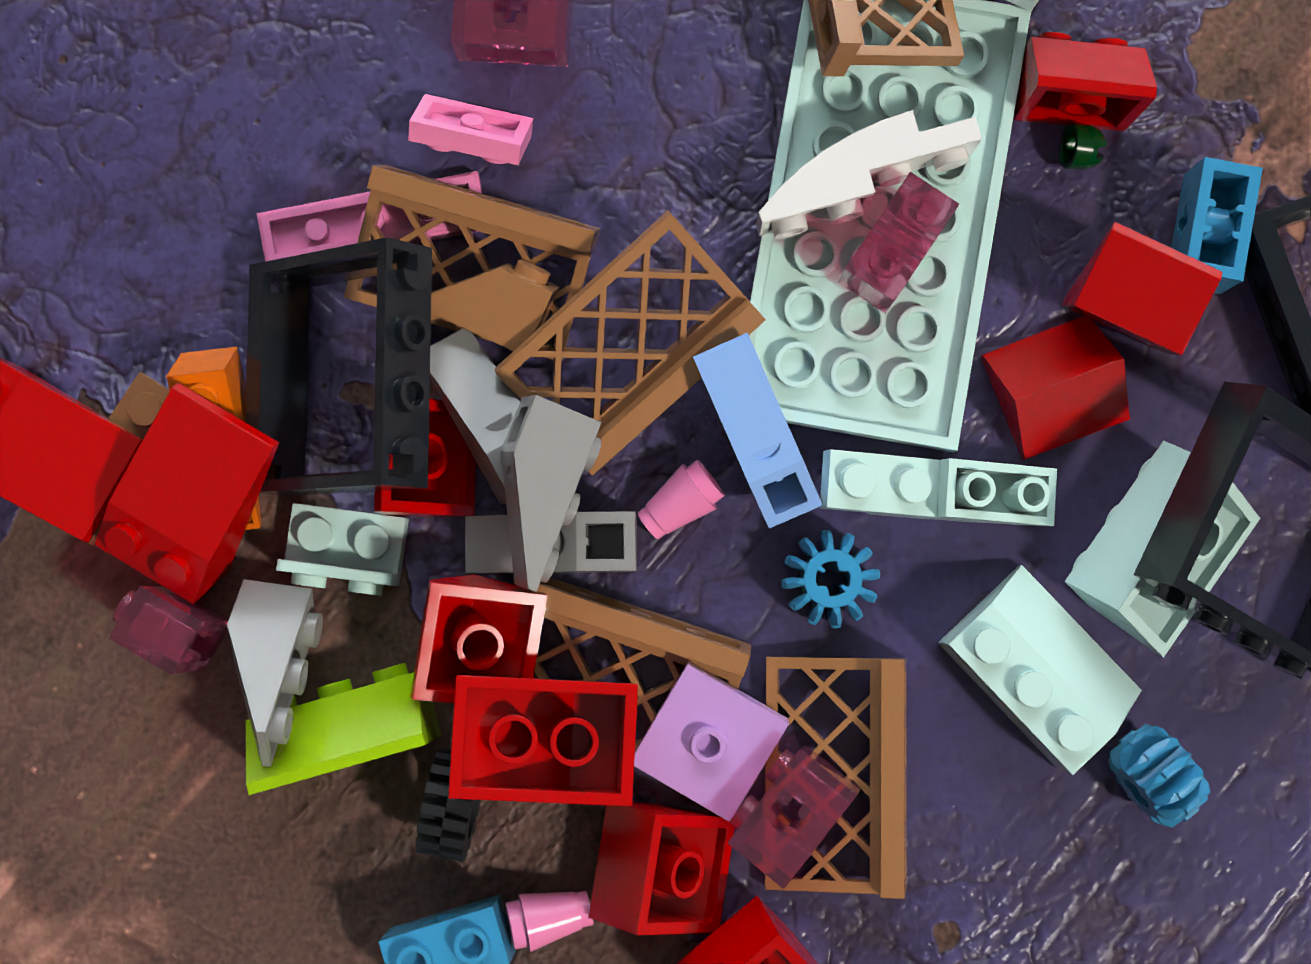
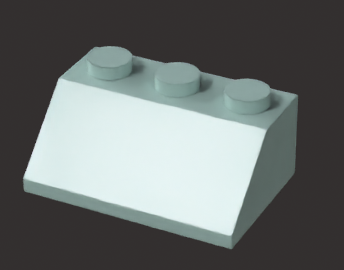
M1163 441L1152 458L1142 465L1138 478L1121 502L1109 512L1105 525L1088 549L1078 556L1071 573L1065 580L1088 606L1163 658L1196 612L1188 607L1187 611H1182L1158 601L1152 597L1155 587L1133 575L1191 453L1166 441ZM1233 482L1188 576V580L1210 592L1261 519Z
M1019 565L938 642L1057 769L1074 775L1117 733L1142 691L1022 565Z

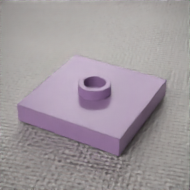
M688 660L637 746L634 766L730 822L788 727L789 719Z

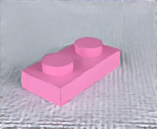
M425 94L409 121L408 141L426 144L436 151H457L479 156L485 161L494 164L510 163L519 165L531 139L533 118Z

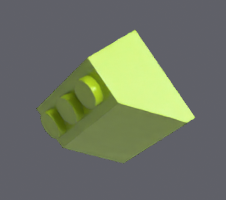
M406 663L372 672L375 683L353 689L351 679L318 687L316 689L319 699L301 705L297 704L294 694L290 708L293 710L291 734L286 745L278 744L271 767L262 766L250 720H246V786L248 794H256L426 745L442 736L433 702L411 699L414 672L408 673Z

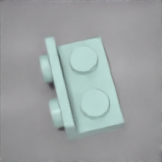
M293 503L285 559H277L276 570L292 572L291 584L325 588L327 577L349 580V592L382 596L384 585L400 586L409 519Z

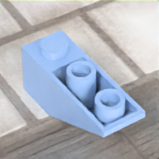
M748 333L693 356L768 528H772L822 506V502Z

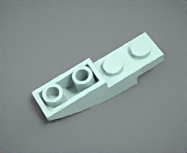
M830 449L823 451L820 494L822 506H820V509L947 521L1054 526L1057 469L952 458L937 460Z

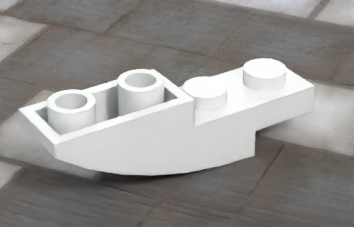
M913 110L881 120L852 133L825 149L802 166L774 193L759 211L756 223L759 236L773 232L775 239H784L808 230L807 223L829 217L831 224H838L856 219L864 214L863 208L869 206L875 194L874 181L878 180L880 187H888L911 179L914 176L912 172L914 170L934 165L936 172H943L969 162L968 156L973 154L982 140L976 117L919 132Z

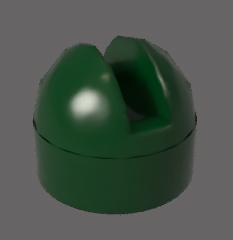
M1069 123L1065 127L1060 140L1059 157L1062 167L1065 169L1085 170L1098 165L1104 158V155L1098 152V148L1107 146L1103 132L1097 127L1088 124Z

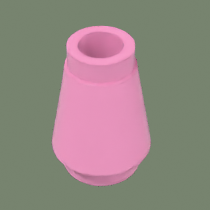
M696 460L688 467L682 464L647 502L646 506L638 512V516L648 531L656 539H660L666 533L669 534L716 510L717 506L715 503L722 499L725 494L707 468L699 460Z
M586 890L576 893L574 891L518 894L519 900L505 903L514 950L528 947L529 951L532 952L582 930L583 927L593 925V919L588 918L590 901Z

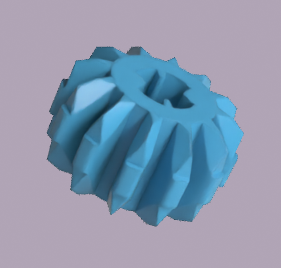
M823 530L819 536L821 552H818L812 541L805 537L798 542V545L808 560L805 562L791 555L785 558L784 564L801 572L800 578L789 577L782 579L781 587L783 589L801 587L803 593L789 602V607L793 611L802 608L809 601L813 603L807 614V623L816 625L821 619L824 608H827L830 627L840 628L842 623L840 607L843 606L849 617L858 621L863 617V613L854 599L857 597L870 603L876 601L877 594L861 586L862 581L879 579L880 571L878 569L861 571L859 564L868 560L873 554L870 548H863L853 556L848 554L854 544V535L850 533L844 534L840 539L837 550H835L831 531ZM824 563H832L833 571L837 573L843 572L845 577L844 585L835 586L839 592L833 596H829L826 586H817L816 573L825 572V569L822 567Z
M1144 724L1136 731L1131 730L1118 741L1120 744L1110 751L1109 766L1116 775V782L1126 791L1127 797L1137 804L1139 810L1147 813L1153 822L1173 828L1182 820L1186 822L1199 811L1198 808L1208 800L1207 795L1210 793L1209 783L1203 777V769L1191 758V753L1187 752L1180 745L1178 739L1170 737L1163 728Z

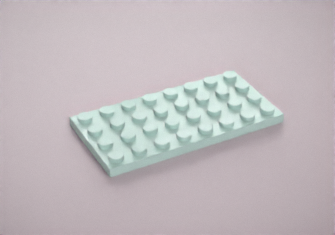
M803 0L768 201L793 174L825 149L863 128L913 110L919 132L976 117L982 140L973 154L968 156L969 162L960 167L943 172H936L934 165L912 171L914 176L911 179L888 187H880L879 181H874L875 194L869 206L863 208L864 214L856 219L831 224L829 217L807 223L808 230L792 237L775 239L773 232L761 236L750 302L766 320L749 337L787 423L952 453L958 451L1031 15L1030 11L1016 5L986 0H953L964 51V58L959 66L850 65L844 76H822L808 0ZM886 0L880 7L904 27L915 16L897 0ZM870 20L861 27L865 45H889L894 40ZM921 21L912 31L914 35L928 46H943L941 35L924 21Z

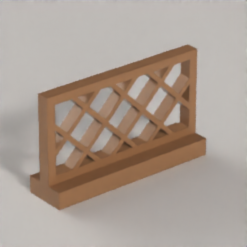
M808 0L822 76H844L850 65L959 66L964 58L953 0H929L927 3L924 0H897L915 14L905 27L880 8L886 0H874L873 2L871 0ZM870 20L894 40L889 45H865L861 27ZM921 21H924L941 35L943 46H928L914 35L912 31Z
M385 164L372 165L367 188L371 190L357 243L385 238L377 225L382 204L385 203L402 208L415 230L399 239L400 241L410 242L419 237L424 246L432 248V261L435 265L432 268V275L439 272L446 286L455 283L447 267L471 253H474L484 272L491 270L492 267L481 248L498 238L513 241L522 259L532 264H536L552 254L577 260L571 284L558 290L555 299L568 293L567 303L583 288L601 228ZM416 213L435 219L423 226ZM443 222H449L458 225L470 247L443 261L427 231ZM470 229L489 234L490 236L477 242ZM525 245L545 252L532 259ZM364 278L347 282L344 298L377 307V293L361 289ZM555 299L551 306L553 315L560 309ZM431 314V324L454 331L462 329V327ZM574 318L563 327L562 347L567 346ZM472 332L475 337L488 340ZM545 343L542 347H554V346Z
M667 210L495 368V374L520 399L526 396L538 395L540 397H551L552 402L560 405V398H593L591 418L602 422L596 436L602 441L600 452L593 467L588 471L593 476L702 378L693 356L745 333L750 335L766 319ZM670 230L683 244L682 269L649 268L651 246ZM692 255L705 270H691ZM641 256V268H628ZM617 277L640 278L638 309L606 308L607 286ZM649 278L681 279L679 310L647 309ZM690 279L715 280L727 293L709 311L688 310ZM598 296L597 308L586 307ZM574 317L597 318L595 348L562 347L563 327ZM605 318L637 319L636 349L604 348ZM646 319L678 320L677 340L666 350L645 349ZM687 320H697V322L690 329L687 330ZM554 336V347H542ZM530 357H554L552 387L527 386L514 372ZM562 358H595L593 388L560 387ZM603 359H635L634 379L624 388H601ZM644 360H654L643 370ZM601 398L611 399L600 409Z
M552 577L546 583L540 582L537 591L544 592L547 595L544 618L556 623L565 641L537 655L535 673L539 679H549L541 662L569 649L583 678L577 681L596 682V680L624 668L631 683L638 684L637 705L642 703L651 723L657 713L650 699L672 689L681 674L676 663L686 665L689 660L709 673L727 679V683L733 687L739 688L751 656V644ZM567 626L584 632L573 637ZM594 636L610 640L619 660L591 673L577 644ZM622 644L635 648L638 651L627 656ZM649 654L664 658L674 678L645 691L631 663ZM642 738L635 740V750Z
M766 657V706L779 713L780 704L790 715L788 717L789 725L795 720L815 740L818 746L795 767L779 750L778 741L765 763V890L880 894V898L905 899L907 890L906 658ZM779 669H802L819 687L795 709L779 693ZM813 669L836 671L824 681ZM845 670H870V695L853 711L832 690L830 685ZM823 692L848 716L825 739L801 715ZM869 704L870 727L858 716ZM852 721L870 739V753L854 769L829 744ZM822 750L847 774L825 797L801 773ZM779 763L790 773L780 784ZM869 763L870 786L859 775ZM794 778L818 802L797 825L779 808V792ZM851 780L870 797V812L854 827L829 803ZM822 809L847 833L825 855L801 832V829ZM780 821L789 832L778 842ZM869 822L870 844L858 833ZM793 837L818 861L803 877L778 876V852ZM853 839L870 857V879L845 878L830 860ZM823 867L833 878L813 876Z

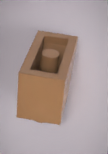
M518 260L516 266L507 263L431 292V314L514 351L544 324L560 287L548 282L550 273L545 269L530 262Z

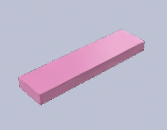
M478 171L435 179L483 193ZM370 192L257 213L265 262L356 244ZM385 203L382 204L377 225L384 237L399 240L415 231L402 208ZM416 213L423 226L435 219ZM443 222L427 231L431 241L463 235L458 225L449 222ZM417 237L411 240L409 243L417 244L422 242L420 238Z

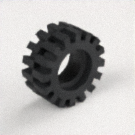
M440 747L435 755L434 764L431 766L429 782L426 783L424 791V802L421 804V817L417 826L418 834L415 846H417L416 853L464 862L475 831L480 800L448 799L451 749Z

